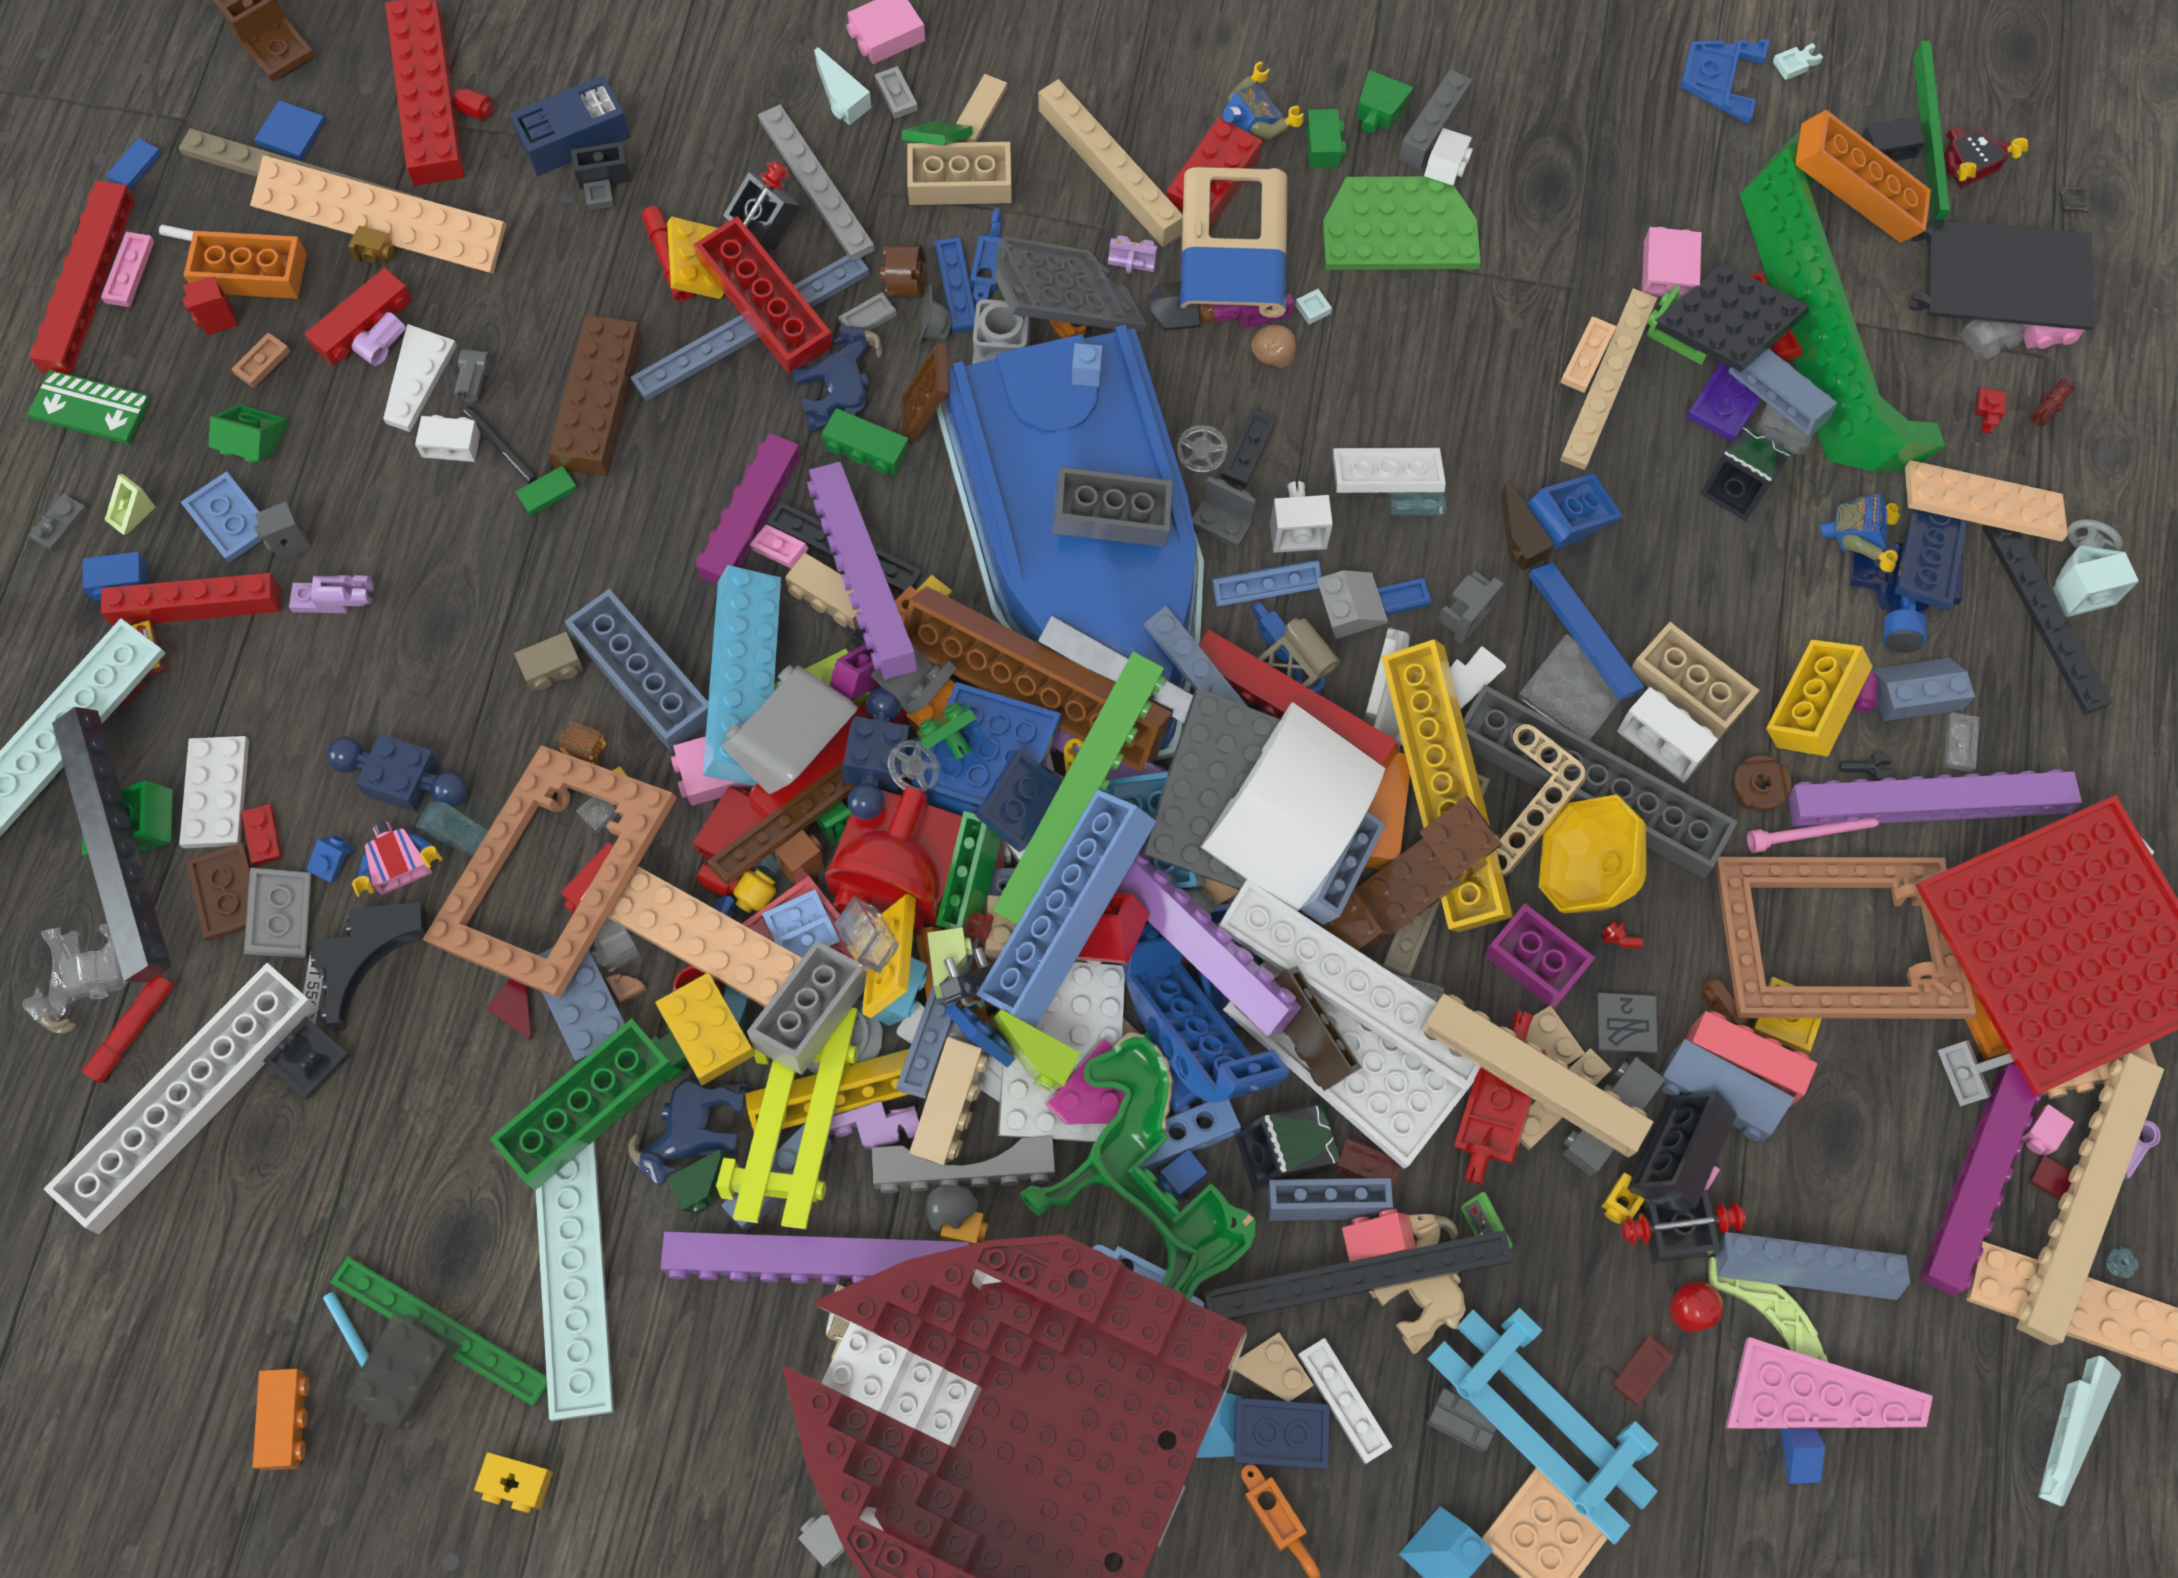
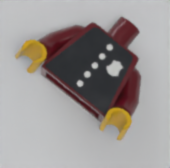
M1955 126L1946 134L1951 141L1944 153L1946 175L1953 176L1960 189L1999 172L2009 155L2012 154V157L2018 158L2022 155L2021 151L2027 152L2028 140L2017 138L2012 142H2004L1989 136L1982 129L1965 134L1960 126Z

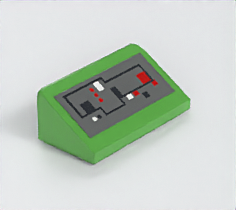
M1486 1193L1478 1194L1461 1206V1210L1475 1236L1505 1230ZM1507 1235L1509 1247L1511 1249L1513 1244Z

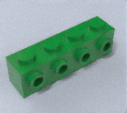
M964 811L936 925L947 929L963 927L964 933L978 934L1001 837L976 818V813Z

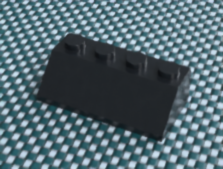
M1718 1091L1669 1097L1627 1189L1631 1193L1670 1210L1696 1209L1737 1116Z

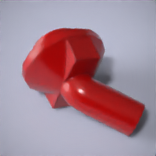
M1613 921L1601 931L1604 934L1601 939L1602 942L1616 943L1621 947L1639 949L1643 945L1642 937L1625 936L1627 934L1624 932L1625 923L1623 921L1619 924Z

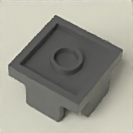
M1476 571L1471 575H1467L1452 594L1457 599L1451 608L1444 606L1438 621L1455 633L1454 640L1463 645L1495 607L1504 583L1495 577L1490 582Z

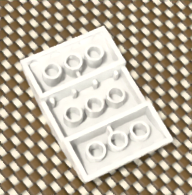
M1292 702L1262 748V755L1234 798L1230 799L1200 848L1246 880H1250L1298 912L1329 873L1351 840L1377 792L1385 768Z

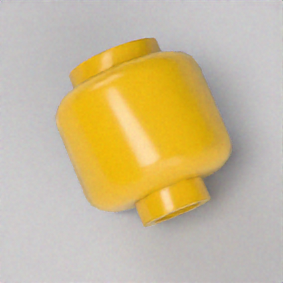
M758 869L755 872H745L733 890L734 895L738 898L735 904L748 913L752 909L759 912L775 896L776 888L773 886L775 881Z

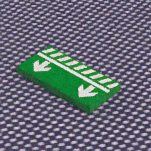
M49 370L27 415L32 420L130 445L151 399L148 395Z

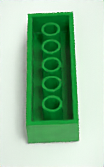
M631 1018L494 1134L490 1141L528 1186L537 1190L674 1073L676 1068Z

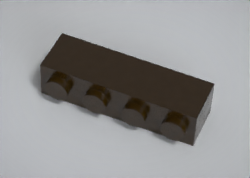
M1298 966L1287 969L1275 977L1274 981L1281 988L1283 987L1291 991L1296 997L1295 1001L1302 1007L1283 1030V1033L1289 1035L1295 1045L1294 1049L1297 1056L1306 1062L1311 1070V1077L1315 1084L1321 1087L1323 1091H1326L1362 1068Z

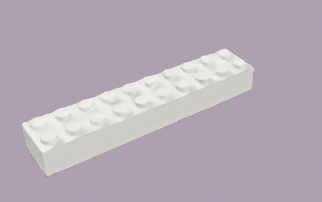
M266 963L44 1190L82 1226L100 1234L265 1064L263 1060L305 1017L309 1019L319 1008Z

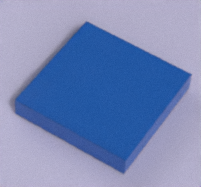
M279 100L254 140L259 146L302 161L326 123V120L322 115Z

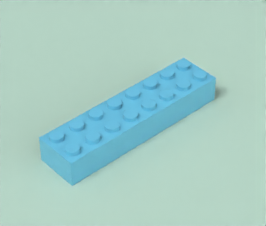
M728 565L718 581L703 776L752 786L757 784L720 745L727 739L724 734L736 722L739 725L746 722L774 692L781 577Z

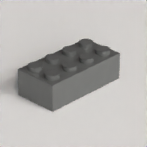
M1060 467L1055 482L1052 533L1164 547L1170 532L1172 481Z

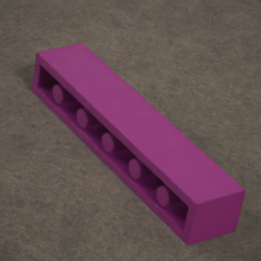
M769 433L765 441L759 444L757 457L753 463L748 464L745 478L741 485L736 486L730 506L725 507L722 511L719 526L711 531L708 538V546L697 557L696 567L701 579L718 585V581L728 565L742 568L752 549L750 543L763 529L801 459L799 444Z

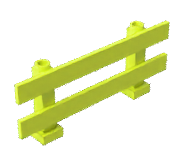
M857 1008L849 1010L812 1060V1062L820 1063L793 1175L771 1172L795 1076L794 1070L773 1059L746 1168H739L735 1159L723 1158L716 1185L721 1199L734 1200L735 1192L739 1193L733 1215L734 1220L758 1223L764 1197L769 1196L787 1199L781 1222L782 1226L806 1229L812 1203H817L818 1200L824 1199L826 1182L819 1181V1173L844 1067L849 1066L850 1063L855 1064L857 1060L858 1048L851 1045L858 1012ZM752 1047L756 1063L768 1065L770 1057Z

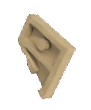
M1277 1333L1239 1358L1234 1371L1286 1402H1291L1314 1386L1280 1333Z

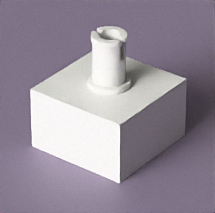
M1298 481L1297 491L1296 482L1289 483L1287 486L1289 498H1275L1270 520L1273 553L1327 549L1333 525L1329 495L1305 496V484Z

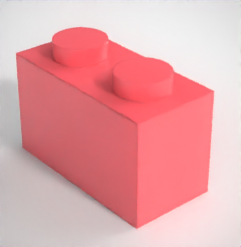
M1390 1209L1380 1212L1379 1218L1370 1220L1369 1217H1360L1351 1220L1352 1225L1342 1227L1349 1262L1416 1248L1409 1215L1397 1213V1209Z

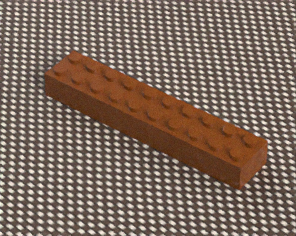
M928 586L910 599L904 627L911 644L929 662L940 666L950 661L957 668L953 673L954 675L985 691L1061 713L1063 718L1058 729L1083 742L1085 741L1116 683ZM1149 700L1148 702L1152 703V706L1145 719L1139 717L1134 726L1138 729L1131 745L1125 742L1120 752L1125 755L1122 760L1123 763L1142 773L1157 758L1172 716L1171 711Z

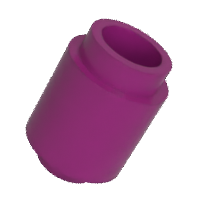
M1870 671L1852 707L1858 713H1868L1871 709L1877 707L1878 679L1873 671Z

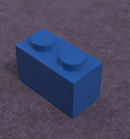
M139 552L83 559V589L93 600L101 601L102 588L149 584L148 563Z

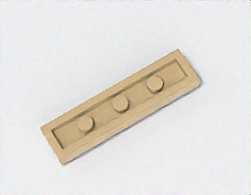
M1590 1048L1568 1070L1576 1075L1582 1074L1594 1081V1086H1596L1612 1069ZM1535 1101L1530 1107L1520 1142L1530 1150L1563 1117Z

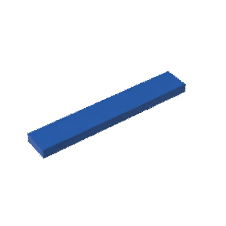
M1554 563L1531 570L1528 576L1618 700L1620 701L1641 693L1644 689L1643 684Z

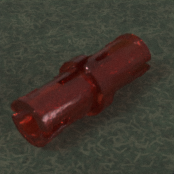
M2061 379L2053 391L2043 397L2042 404L2030 417L2034 424L2041 417L2042 419L2037 426H2045L2053 414L2062 409L2064 401L2075 390L2072 382L2064 389V385L2068 380Z

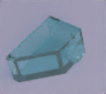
M428 802L415 825L436 840L473 856L488 833L487 829L445 802Z

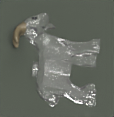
M108 923L99 926V931L107 937L108 942L100 951L80 953L79 933L77 930L70 931L62 936L59 927L41 931L42 937L50 946L52 953L48 997H43L40 988H36L35 994L24 999L22 1005L37 1023L53 1033L65 1034L76 1027L75 1023H70V1019L58 1021L68 1006L76 999L84 997L102 999L107 997L109 992L121 990L127 985L128 981H124Z

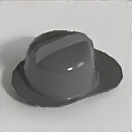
M930 283L926 285L923 295L921 329L918 343H920L922 338L931 340L947 339L952 323L948 309L932 300V287Z

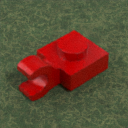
M1980 387L1977 391L1975 415L1983 416L1981 432L1992 434L1993 427L1998 426L1999 419L2001 420L2005 415L2007 392Z

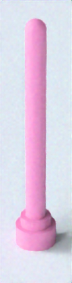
M1873 816L1859 818L1856 821L1846 820L1773 833L1757 829L1748 831L1746 839L1749 850L1752 853L1765 851L1771 844L1878 826L1880 822Z

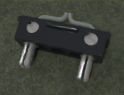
M982 947L975 948L972 951L979 968L972 972L959 975L953 957L943 961L950 980L939 983L945 998V1004L948 1005L961 1000L967 1007L975 1004L978 1005L979 1009L985 1007V1000L982 998L980 1001L972 1000L970 1002H967L965 999L977 994L994 965H988Z

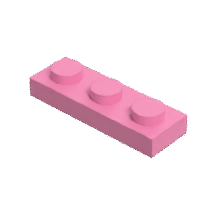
M125 233L101 296L104 303L125 307L131 306L155 242L150 235Z

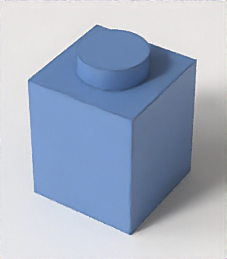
M1075 343L1072 385L1099 387L1102 367V346Z

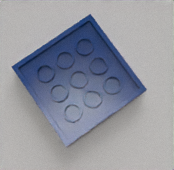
M956 682L946 707L955 702L959 704L965 702L976 717L974 721L959 729L972 751L966 755L959 745L958 749L964 757L956 760L945 740L940 741L928 749L914 785L917 789L980 808L1013 752L1017 749H1022L1042 767L1044 766L1063 717L1061 713Z

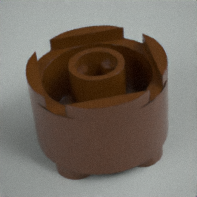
M884 245L883 257L885 266L880 268L881 282H886V297H922L927 285V272H924L923 263H927L923 245Z

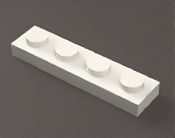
M1326 1339L1320 1340L1299 1353V1359L1326 1403L1330 1405L1331 1411L1363 1463L1367 1464L1392 1448Z

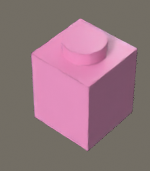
M2048 1104L2035 1113L2029 1129L2023 1132L2021 1140L2027 1143V1147L2034 1153L2047 1156L2058 1149L2074 1122Z

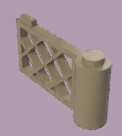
M1295 618L1290 621L1285 627L1286 632L1284 636L1258 657L1263 662L1270 658L1269 663L1266 664L1273 668H1288L1287 676L1292 678L1293 669L1304 670L1309 678L1302 685L1307 688L1330 674L1340 663L1339 658L1304 618L1300 620ZM1285 646L1290 652L1289 663H1274L1275 653ZM1294 659L1299 663V665H1293Z

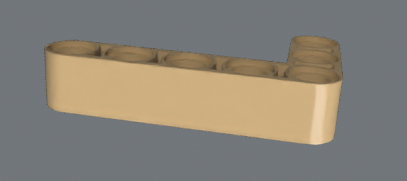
M1528 724L1521 725L1515 730L1513 734L1514 743L1524 754L1548 771L1552 777L1500 839L1503 845L1496 850L1497 855L1505 856L1507 859V866L1502 870L1503 877L1510 874L1584 784L1587 775L1584 766L1577 759L1534 726ZM1524 732L1534 733L1535 740L1531 745L1524 746L1520 744V737ZM1548 749H1554L1558 753V757L1553 763H1545L1542 760L1543 753ZM1569 767L1580 769L1581 774L1577 780L1569 781L1565 778V772ZM1552 789H1558L1562 792V799L1555 804L1547 801V794ZM1540 811L1543 813L1544 820L1539 826L1529 824L1528 820L1532 812ZM1517 833L1523 834L1526 839L1524 846L1519 849L1513 848L1510 843L1512 836Z

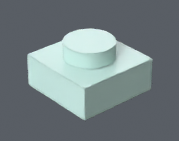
M1319 289L1296 299L1295 306L1308 324L1331 314L1332 307Z

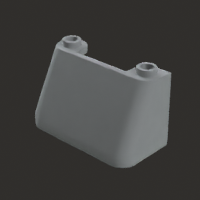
M789 665L778 675V678L781 680L778 683L779 687L742 725H739L737 722L732 725L724 734L727 739L720 745L769 795L789 785L796 779L858 709L849 698L799 665L794 668Z

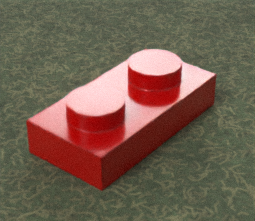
M268 804L241 811L251 864L255 867L282 860L273 807Z

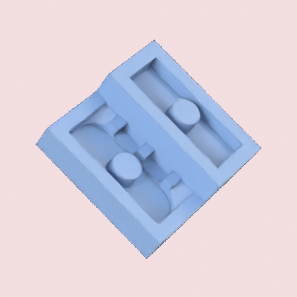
M812 890L762 913L775 943L801 958L805 956L816 940L828 947L840 942L816 890Z

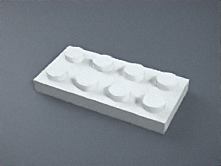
M1333 448L1332 458L1337 493L1445 492L1446 483L1440 448Z
M246 736L189 739L179 843L182 848L226 847L241 843L243 824L241 811H244L249 740Z

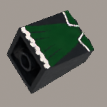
M1745 425L1722 455L1700 494L1742 520L1747 521L1781 472L1792 452Z
M1323 1105L1264 1115L1235 1134L1252 1191L1268 1188L1269 1180H1296L1327 1171L1341 1162L1339 1149L1334 1142L1330 1130V1122L1325 1114Z

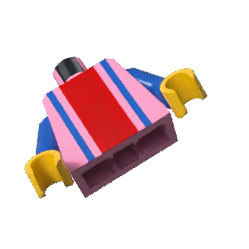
M381 822L373 827L377 839L366 843V853L361 858L358 877L353 880L352 886L357 897H360V893L364 890H368L370 894L374 893L372 884L380 895H383L431 874L430 863L435 859L442 861L443 858L430 842L416 833L407 834L403 828L393 831L390 822Z

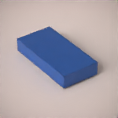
M138 138L106 175L110 181L126 185L130 191L162 154L158 148Z
M1424 578L1377 588L1386 616L1431 606L1432 603Z

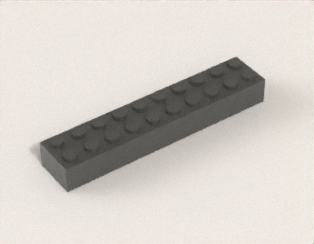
M1485 684L1463 719L1471 752L1542 789L1552 775L1524 754L1513 740V734L1519 726L1524 724L1534 726L1577 759L1586 770L1587 775L1584 784L1568 803L1611 795L1620 796L1645 822L1646 847L1703 879L1713 869L1738 822ZM1524 732L1520 737V744L1524 746L1531 745L1535 740L1534 733ZM1554 749L1546 750L1542 755L1543 762L1553 763L1558 757L1557 751ZM1569 767L1565 772V778L1569 781L1577 780L1581 774L1580 769ZM1552 789L1548 792V794L1555 798L1562 799V792L1560 790Z

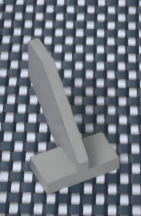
M1969 1040L1937 1050L1960 1106L1991 1097L1982 1072L2014 1062L2011 1055L2007 1053L1978 1063Z

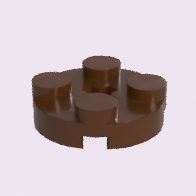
M1758 755L1747 758L1738 766L1732 778L1733 792L1739 800L1741 807L1758 812H1768L1781 806L1791 790V778L1787 769L1783 765L1780 767L1777 763L1773 762L1775 759L1768 756ZM1758 778H1761L1762 782L1768 783V786L1760 789L1755 783Z

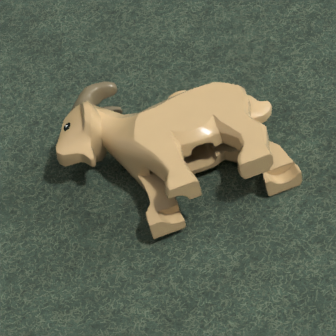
M1431 1214L1409 1215L1413 1236L1417 1239L1415 1242L1416 1248L1438 1244L1441 1228L1448 1232L1452 1240L1458 1236V1229L1455 1223L1447 1217ZM1457 1274L1369 1291L1373 1299L1377 1297L1381 1306H1384L1394 1297L1408 1290L1417 1305L1423 1309L1418 1320L1414 1322L1403 1321L1396 1325L1403 1335L1402 1340L1413 1355L1432 1339L1435 1330L1440 1325L1445 1323L1452 1329H1458L1459 1320L1463 1317L1466 1310L1463 1292L1458 1286L1461 1281Z

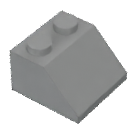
M1343 570L1317 579L1335 639L1388 623L1371 572Z

